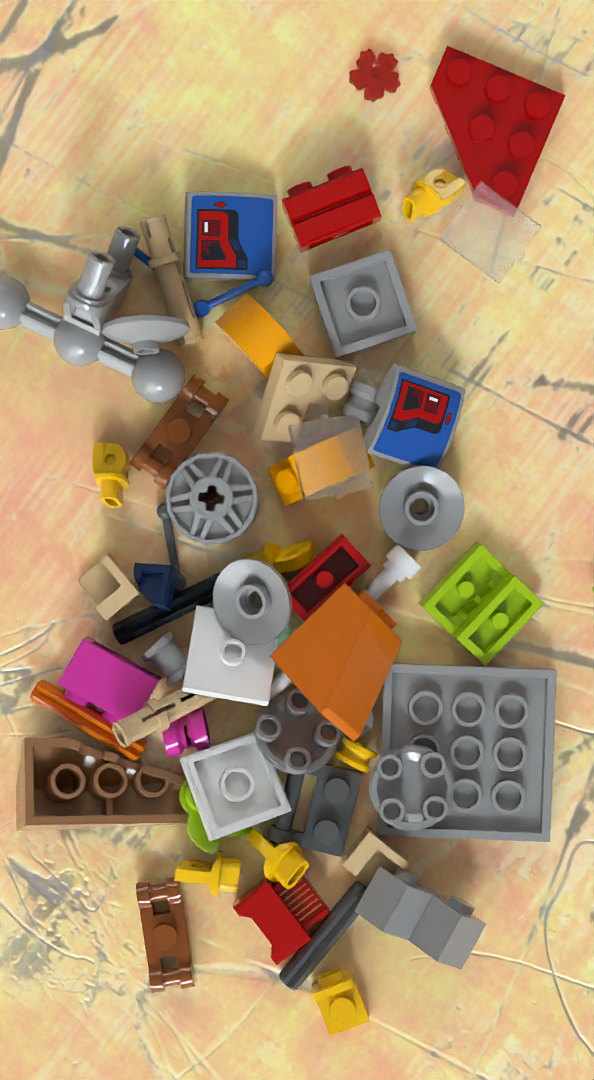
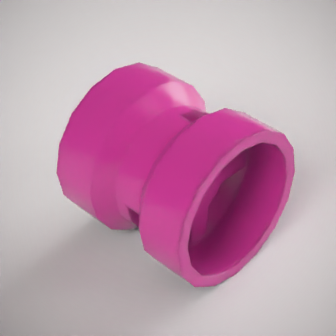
M203 706L171 722L169 729L162 732L168 757L180 755L184 749L194 748L197 751H201L211 747L210 734ZM186 725H188L190 737H188Z

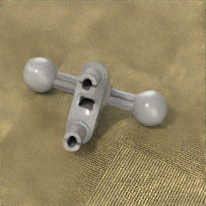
M119 226L115 230L107 254L96 250L89 253L81 277L68 289L63 303V317L30 302L25 286L15 278L0 276V330L12 329L21 325L53 340L59 357L70 365L82 367L98 361L132 377L131 381L136 392L147 401L156 403L169 401L178 396L184 387V366L180 358L170 350L160 349V352L157 354L139 355L135 354L133 349L113 341L102 334V325L113 320L132 281L133 275L129 266L141 237L137 231L125 226Z

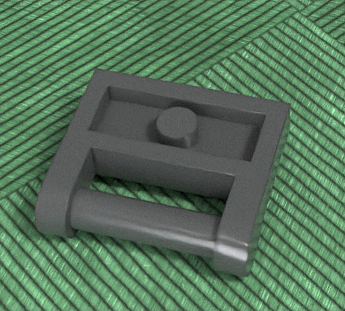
M327 763L312 773H306L317 776L304 832L292 829L305 774L294 775L288 773L284 791L292 811L277 816L275 825H270L267 838L281 844L296 842L302 848L342 857L363 773Z

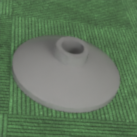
M161 315L122 317L110 320L102 325V334L120 343L133 345V352L139 355L157 354L160 352V344L174 341L189 332V323L187 321Z
M413 466L398 472L384 487L379 501V517L385 532L400 546L415 551L432 550L444 545L456 534L464 517L465 505L460 487L450 475L432 466ZM419 498L425 499L427 502L425 510L420 513L414 512L412 510L413 502Z
M240 559L227 565L216 579L213 589L214 610L220 624L232 637L246 644L260 645L274 640L285 630L291 617L292 600L287 583L273 566L259 559ZM256 592L262 599V605L256 600Z

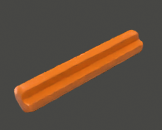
M45 680L39 681L31 692V701L131 760L137 761L147 746L146 739L141 738L126 748L122 747L113 733V723L103 718L100 712L88 705L85 707L70 700L64 695V691Z

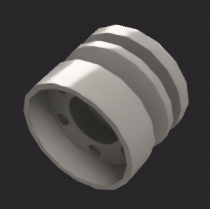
M217 452L197 454L182 462L172 474L166 491L167 512L175 527L189 539L204 544L228 543L242 536L255 521L259 508L258 487L249 470L235 458ZM215 486L217 487V493L224 496V503L216 504L214 511H208V504L201 502V495L208 494L210 487Z

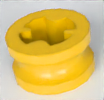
M344 736L342 739L344 748L341 751H336L335 757L356 769L369 773L371 767L368 763L370 759H376L378 753L364 744Z

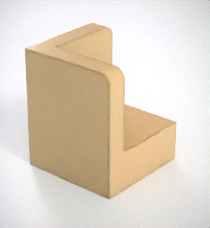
M106 553L100 558L101 561L78 580L79 584L98 605L95 609L105 621L113 618L141 594L137 584L111 553Z
M370 826L365 828L342 857L343 867L355 876L359 873L369 882H371L379 866L396 872L398 867L405 870L410 864L408 857L381 835H378Z

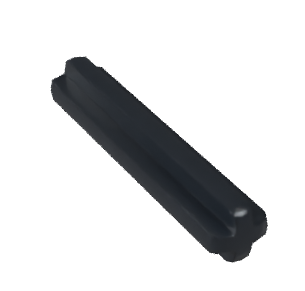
M220 572L174 594L171 611L151 605L113 624L112 631L118 643L124 645L194 611L196 605L204 606L212 602L214 585Z

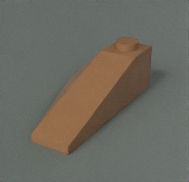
M23 738L16 784V831L187 824L188 813L184 810L179 800V790L186 777L149 764L143 765L119 757L118 754L109 751H101L83 745L81 742L70 738Z

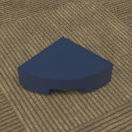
M134 563V579L144 597L154 606L171 611L179 570L174 565Z

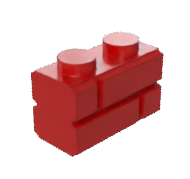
M350 165L344 166L327 174L329 180L313 187L311 181H307L287 190L289 197L282 199V206L301 253L380 222L381 212L363 168L352 171Z
M340 534L287 583L292 600V609L305 622L344 583L350 586L372 565L343 534Z

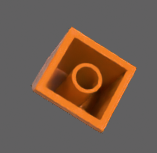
M344 583L269 657L324 717L351 740L355 741L364 729L402 641L391 630L397 623L364 589L356 594Z

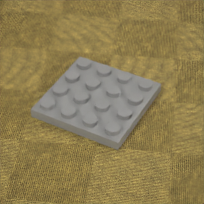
M393 663L383 684L380 757L392 748L407 744L426 746L443 756L451 768L455 789L453 802L449 807L448 814L443 820L436 822L431 827L416 831L397 829L383 821L378 814L377 834L381 836L550 842L557 670Z

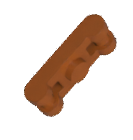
M193 375L187 382L175 402L129 463L138 471L144 469L154 476L153 482L163 489L169 484L172 474L182 462L187 460L229 402V399L220 392L215 395L204 387L205 381L197 375ZM193 400L205 408L204 413L199 419L187 411ZM160 445L173 453L166 464L154 456Z
M175 877L166 878V883L150 885L149 881L136 883V895L141 915L152 993L163 992L165 987L181 985L182 989L195 987L181 883L174 881ZM168 900L170 910L155 912L153 902ZM177 956L178 968L163 970L162 958Z

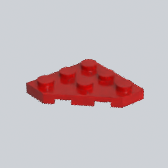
M447 45L430 85L431 94L435 104L438 105L457 158L462 164L474 200L514 216L566 95Z

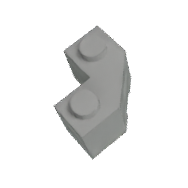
M379 866L355 912L380 931L410 941L435 961L462 969L486 926V923L472 914L475 907L457 896L452 895L451 899H448L420 884L421 878L408 869L403 870L398 867L395 872Z

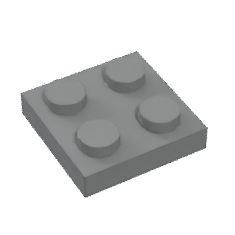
M391 249L309 276L335 359L417 333L418 330Z

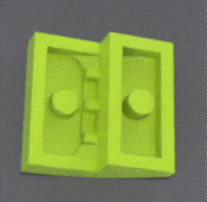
M476 541L418 604L486 666L544 603L514 574L509 572L482 544Z

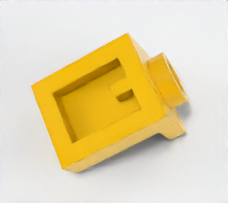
M340 968L324 972L317 977L318 982L312 984V996L319 1006L330 1036L370 1021L351 969L341 972Z

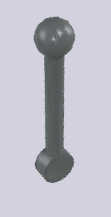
M162 503L157 507V515L163 521L170 565H174L179 570L175 591H180L185 588L187 580L180 573L171 518L167 512V504Z

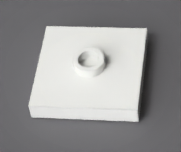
M196 605L182 692L267 706L270 699L275 662L269 656L277 649L279 636L270 642L260 645L243 643L232 637L222 627L214 608Z
M255 732L180 759L209 842L292 811L276 767L265 760L257 747Z

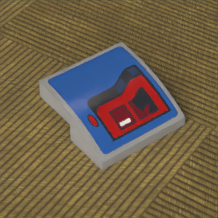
M186 192L184 279L221 282L227 280L251 281L257 278L260 271L268 270L273 274V281H275L277 195L238 192Z
M393 362L374 398V401L380 408L360 445L367 453L409 467L426 465L439 469L456 431L465 390L461 386Z

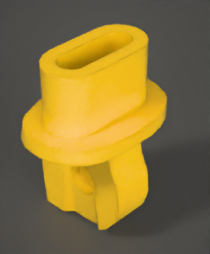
M445 169L430 171L424 179H417L413 182L410 193L403 199V216L409 222H413L421 215L428 217L436 214L442 207L451 203L465 190L466 181L460 177L457 178Z
M94 442L92 469L95 483L100 487V500L107 507H122L123 490H127L130 487V481L126 477L130 463L129 456L119 444Z
M313 539L291 544L281 549L274 542H267L264 544L262 551L249 554L248 558L259 559L270 564L286 580V572L298 570L310 563L311 557L316 553L317 548Z
M254 828L246 837L266 858L264 862L265 877L272 882L279 881L286 889L292 888L309 867L308 861L301 856V847L296 842L278 845L264 837Z
M218 851L214 863L202 860H183L176 867L174 881L209 884L212 896H218V891L238 892L241 859L222 857L223 852Z

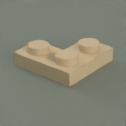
M276 353L253 434L260 440L297 443L308 404L343 407L346 403L357 367L346 360Z

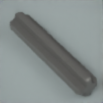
M359 881L353 883L311 934L312 939L303 945L281 970L279 978L288 988L295 991L303 984L359 916L355 909L367 889L365 884Z

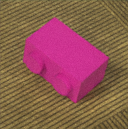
M87 636L82 639L58 685L66 689L64 695L75 703L86 707L88 702L103 709L104 711L101 716L113 723L142 709L144 702L150 700L162 677Z

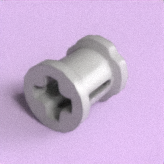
M168 631L141 658L144 661L150 660L167 679L165 684L171 688L185 675L187 657L172 641L173 635Z

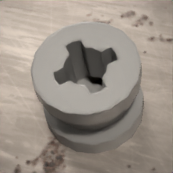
M353 381L350 387L352 394L350 401L343 405L340 413L352 420L370 426L380 408L374 401L379 389Z

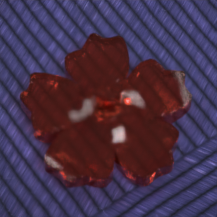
M371 49L361 51L360 58L356 61V66L359 69L349 72V83L357 91L365 88L364 99L373 103L378 99L384 98V90L394 94L401 85L398 80L399 74L393 72L398 64V60L394 58L393 53L385 54L382 52L378 55L376 61L375 54Z

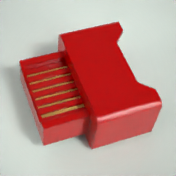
M304 874L290 889H286L279 881L274 883L265 877L234 900L233 909L241 917L252 918L271 943V959L276 965L310 941L312 937L309 928L330 912L327 904Z

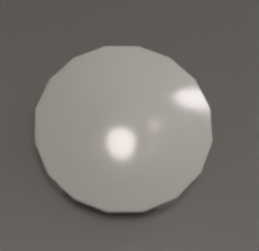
M298 688L287 693H281L270 699L268 705L263 706L259 711L254 727L256 744L265 760L278 770L294 775L312 773L326 765L334 754L337 742L341 736V730L324 717Z
M407 744L392 748L379 758L371 772L368 790L372 806L383 821L397 829L416 831L431 827L446 817L449 807L453 802L455 783L451 768L442 755L426 746Z

